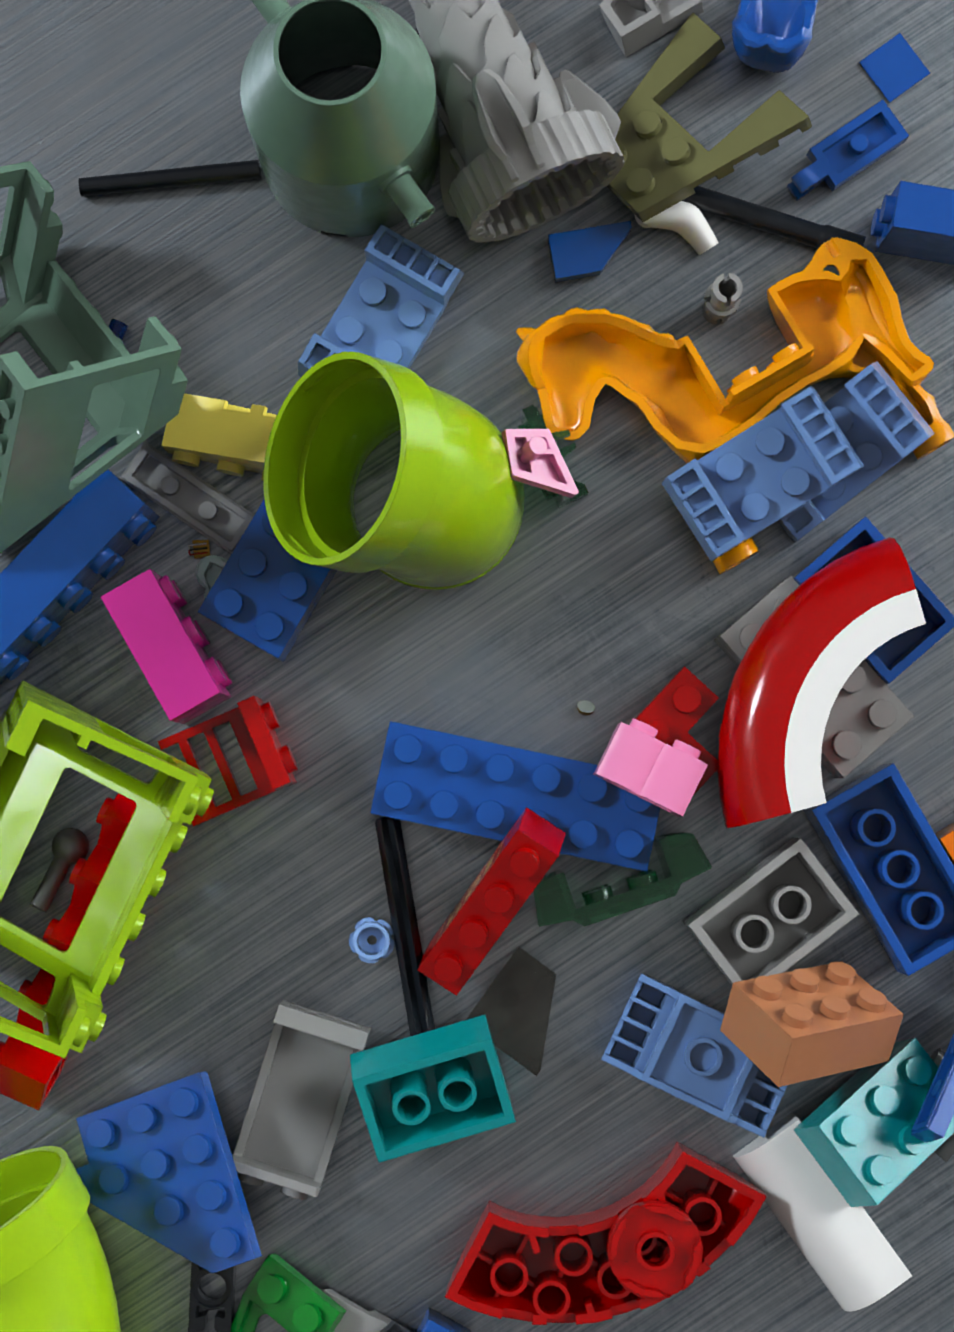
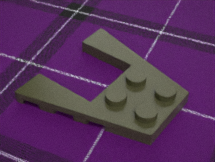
M694 13L689 16L617 113L621 124L615 140L625 158V163L607 187L642 222L695 194V187L714 176L720 180L734 172V165L758 152L762 156L780 146L778 140L800 129L803 133L812 127L809 116L780 90L773 94L710 151H707L660 105L725 49L722 38Z

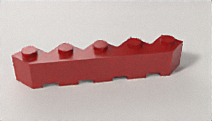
M118 793L115 799L107 797L99 810L96 822L101 824L102 827L98 843L87 860L81 857L74 866L69 878V883L75 885L71 903L60 920L55 918L51 920L42 940L61 951H66L69 948L136 808V803L133 800ZM40 969L33 981L26 979L18 992L40 1005H45L48 1002L55 977ZM19 1008L16 1023L43 1033L42 1022ZM9 1036L5 1043L0 1041V1094L39 1111L59 1078L67 1058L64 1059Z

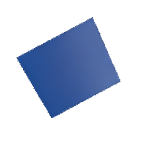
M901 33L859 62L889 103L930 74Z

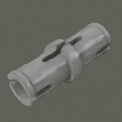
M724 273L720 274L707 288L704 294V300L706 301L702 312L704 318L711 324L716 325L718 319H720L721 324L725 323L740 306L741 299L739 298L743 292V284L737 275L728 273V277L725 279Z

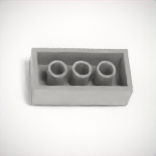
M791 575L780 582L714 639L737 667L762 624L783 600L799 586ZM865 659L843 685L831 708L826 723L822 743L821 764L834 779L845 778L915 717Z

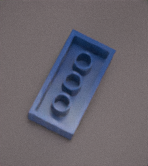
M894 763L882 764L826 796L827 803L803 810L897 972L909 976L954 950V865Z

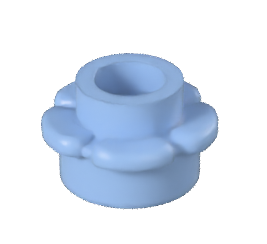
M372 917L363 918L355 924V931L349 936L350 949L352 952L357 953L359 959L365 963H376L381 957L387 958L392 953L395 945L391 937L393 929L385 920L379 919L376 921ZM373 935L376 937L377 941L375 944L368 943L369 936Z

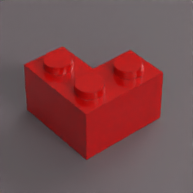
M684 666L634 719L657 729L658 733L655 738L665 744L672 746L675 740H679L701 751L698 759L708 764L695 790V795L717 771L718 760L698 743L688 731L719 697Z

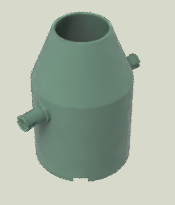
M251 0L268 24L257 36L246 57L241 76L240 98L243 115L264 176L279 204L294 219L312 230L320 233L324 231L347 235L348 237L373 235L381 224L387 228H392L405 218L411 228L426 221L435 212V207L433 204H430L426 196L435 179L439 161L440 139L434 68L429 53L417 32L399 14L373 0H304L292 6L286 0ZM358 65L377 69L371 81L363 89L343 99L320 100L307 96L295 88L296 85L311 75L331 68Z

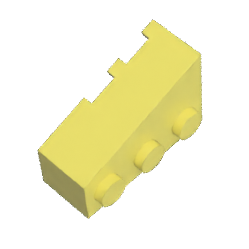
M184 393L178 415L166 424L161 446L169 454H173L172 461L199 467L200 460L217 464V471L233 476L243 477L245 470L262 474L261 480L263 481L266 449L277 415L267 413L268 408L266 406L252 404L251 409L230 405L228 401L223 399Z

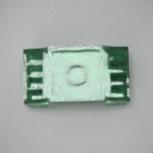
M679 832L654 837L653 844L663 870L662 874L657 875L656 871H652V869H648L647 872L641 871L625 877L627 886L612 890L611 886L603 884L581 892L583 901L574 903L564 872L561 869L545 875L532 892L536 921L539 927L572 920L583 926H588L676 896L683 882L711 869L712 866L693 834Z

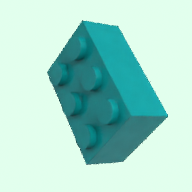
M485 1014L350 1054L352 1082L379 1163L516 1122L508 1088Z
M916 1037L895 1042L888 1062L861 1068L793 1129L850 1207L879 1205L954 1133L953 1115L944 1138L924 1143L911 1135L912 1127L938 1070L937 1065Z

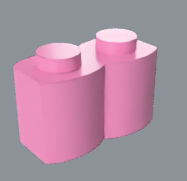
M632 718L630 725L623 722L618 723L593 775L675 816L683 817L708 764L698 759L701 751L679 740H675L672 746L665 744L655 738L658 733L657 729L637 719Z

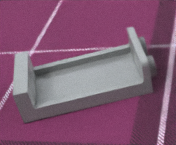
M283 1000L277 1008L273 1021L275 1024L233 1153V1160L240 1181L256 1186H262L264 1181L282 1186L280 1192L286 1196L307 1200L308 1195L318 1197L353 1088L350 1054L365 1050L371 1027Z

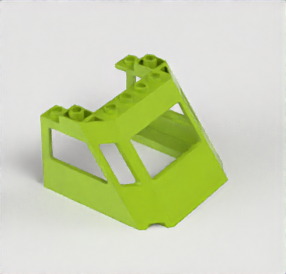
M22 680L7 711H4L0 719V902L66 768H72L136 803L131 819L66 951L59 950L0 916V945L55 977L53 988L45 1005H40L0 981V997L40 1020L43 1026V1033L1 1016L0 1032L65 1059L69 1049L82 1053L88 1040L95 1042L99 1037L107 1014L101 1012L103 1009L101 993L106 983L113 986L121 973L125 959L119 956L127 939L134 942L142 929L146 915L140 912L148 895L155 898L163 885L167 871L161 868L169 851L175 854L178 852L188 830V827L182 825L183 822L191 825L195 814L201 817L205 814L212 800L214 789L209 788L212 779L206 773ZM92 740L152 767L157 772L151 781L143 782L79 749L78 746L87 750Z

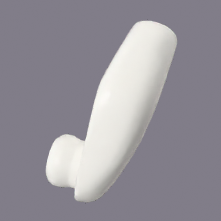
M680 201L645 222H642L635 215L636 222L643 228H659L677 232L694 248L698 255L703 254L719 243L702 212L691 203Z

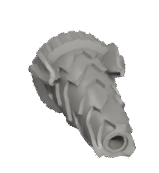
M408 0L415 14L418 33L429 53L434 68L436 94L443 108L438 110V115L448 134L443 135L439 140L440 189L444 208L448 215L460 219L470 240L479 243L500 241L541 227L582 205L613 181L625 163V158L615 140L621 124L618 114L603 97L576 77L570 70L565 69L561 71L559 77L553 79L535 41L527 44L514 15L503 9L498 0Z

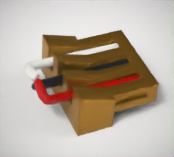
M192 540V544L188 545L189 555H194L195 559L210 556L209 540Z

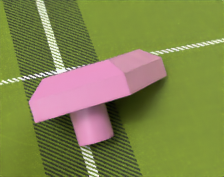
M505 429L501 433L513 480L570 498L578 494L577 486L550 429Z

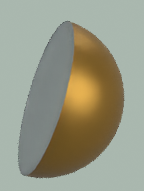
M582 700L578 702L577 710L580 714L588 716L594 712L595 705L590 701Z

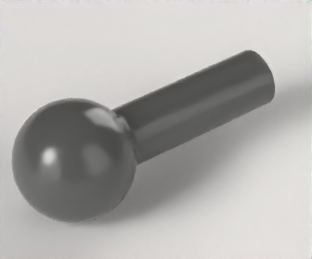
M66 828L59 831L53 838L52 852L55 857L30 903L32 907L46 913L70 866L76 864L81 857H86L89 850V842L82 831L75 828Z

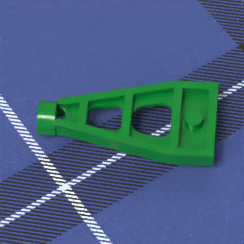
M274 1253L267 1256L243 1293L232 1323L231 1332H255L258 1321L264 1314H268L288 1332H333L346 1313V1310L279 1255Z

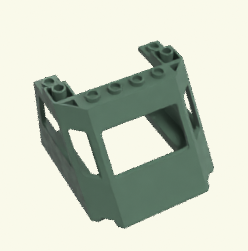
M30 161L0 167V188L9 186L0 234V277L7 303L0 308V343L13 333L20 332L53 375L37 378L17 351L0 355V553L177 416L188 382L182 369L177 366L182 348L179 346L176 338L166 330L156 316L147 318L139 352L130 354L125 348L123 341L115 336L101 318L99 311L88 302L77 288L75 281L57 263L55 259L59 240L63 234V224L58 215L51 210V206L54 203V190L51 184L42 177ZM85 418H87L98 434L78 449ZM117 445L108 453H106L103 457L97 460L94 464L88 467L85 471L79 474L76 478L70 481L71 477H73L76 473H78L85 466L91 463L94 459H96L99 455L105 452L108 448Z

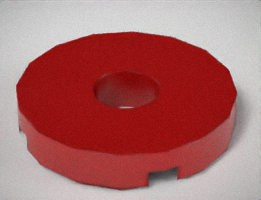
M649 1199L632 1204L617 1216L608 1233L606 1252L611 1270L624 1289L640 1298L663 1300L670 1298L671 1295L677 1294L681 1290H685L693 1283L702 1266L703 1244L696 1224L683 1209L668 1201ZM653 1237L661 1238L668 1244V1253L665 1258L658 1262H650L641 1255L643 1244Z

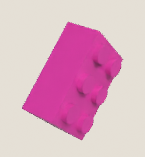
M148 569L101 596L104 605L170 721L186 724L231 698L226 687L232 684V680L221 661H216L213 656L209 658L204 647L210 644V641L199 622L193 620L190 615L186 617L181 607L188 603L175 580L171 581L168 575L162 577L153 570Z

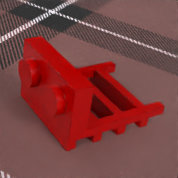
M257 696L249 697L238 702L237 708L157 741L161 750L179 744L186 763L202 771L189 739L201 733H204L232 800L217 806L214 797H212L205 814L202 817L195 815L192 821L193 826L214 819L224 813L297 783L293 772L297 771L298 767L289 746H281L274 730L279 728L280 724L270 702L263 704L261 698ZM227 722L231 724L258 788L244 795L240 791L214 729Z

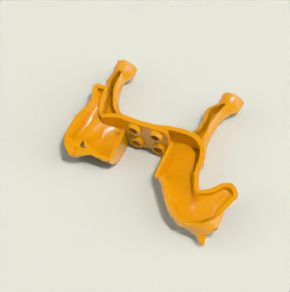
M838 237L831 238L823 243L803 271L794 273L767 289L770 310L789 346L773 355L772 359L774 362L769 364L762 372H759L757 367L753 366L732 379L733 385L727 389L728 395L726 398L688 335L676 340L669 333H658L649 324L638 322L624 315L611 313L605 308L590 310L579 307L570 308L561 315L549 318L536 329L519 327L516 330L517 335L523 340L517 351V363L529 383L537 390L545 427L550 429L552 436L562 440H577L589 429L595 399L604 385L607 384L637 406L647 418L655 433L683 461L689 463L695 458L699 460L761 421L780 403L801 389L827 379H852L876 361L879 362L935 432L933 436L913 451L917 460L954 439V432L951 426L939 413L935 397L926 392L920 385L932 371L934 362L911 342L902 319L898 296L882 266L873 253L856 242ZM826 266H834L839 275L830 271H824V268ZM750 538L713 562L720 575L759 552L755 541Z

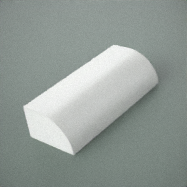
M791 1112L768 1129L764 1138L761 1136L757 1137L734 1154L733 1158L751 1183L767 1195L765 1202L841 1308L847 1312L860 1310L889 1294L912 1277V1274L863 1207H850L794 1132L793 1129L801 1121Z

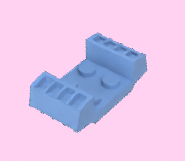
M381 224L364 250L366 262L321 336L316 333L313 334L298 361V375L302 377L319 361L341 352H359L410 369L442 316L464 273Z
M878 361L871 363L844 384L845 387L824 403L864 467L777 521L794 543L935 434Z
M810 386L782 403L780 409L699 460L695 458L667 476L662 485L712 562L860 470L864 465L816 389Z
M641 973L601 1060L660 1090L763 1138L788 1086L777 1087L720 1031L725 1013L677 991L674 987L644 973Z

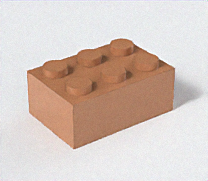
M836 961L825 965L795 969L789 972L733 982L720 1031L777 1087H782L888 1062L904 1014L889 1002L882 992L874 989L859 976L852 966L843 961Z

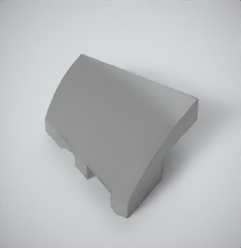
M603 0L599 5L610 32L626 58L684 24L692 13L698 16L704 12L701 0Z

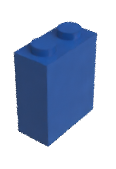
M900 181L891 195L884 196L881 209L876 208L871 225V236L877 237L875 252L954 265V190Z

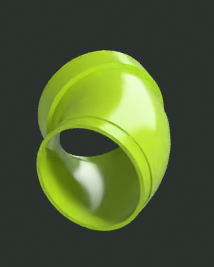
M341 352L328 356L316 363L297 381L285 398L273 424L266 449L263 490L270 525L283 548L294 558L310 565L349 573H366L379 569L391 579L410 587L424 590H446L472 583L489 573L507 555L519 533L524 512V483L515 481L511 477L508 455L501 432L488 418L467 403L444 391L426 385L415 372L393 362L359 352ZM401 429L400 457L391 493L378 519L362 538L354 512V493L359 473L376 446L388 436Z
M57 1146L32 1148L0 1160V1332H121L117 1300L109 1266L97 1231L87 1213L90 1204V1194L66 1151Z

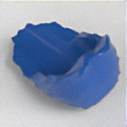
M740 0L737 15L732 21L733 46L739 59L751 68L773 73L791 69L803 56L813 38V25L818 0Z

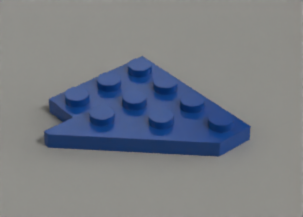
M207 1071L195 1073L76 1118L89 1162L87 1165L76 1168V1171L90 1194L91 1204L212 1274L262 1257Z

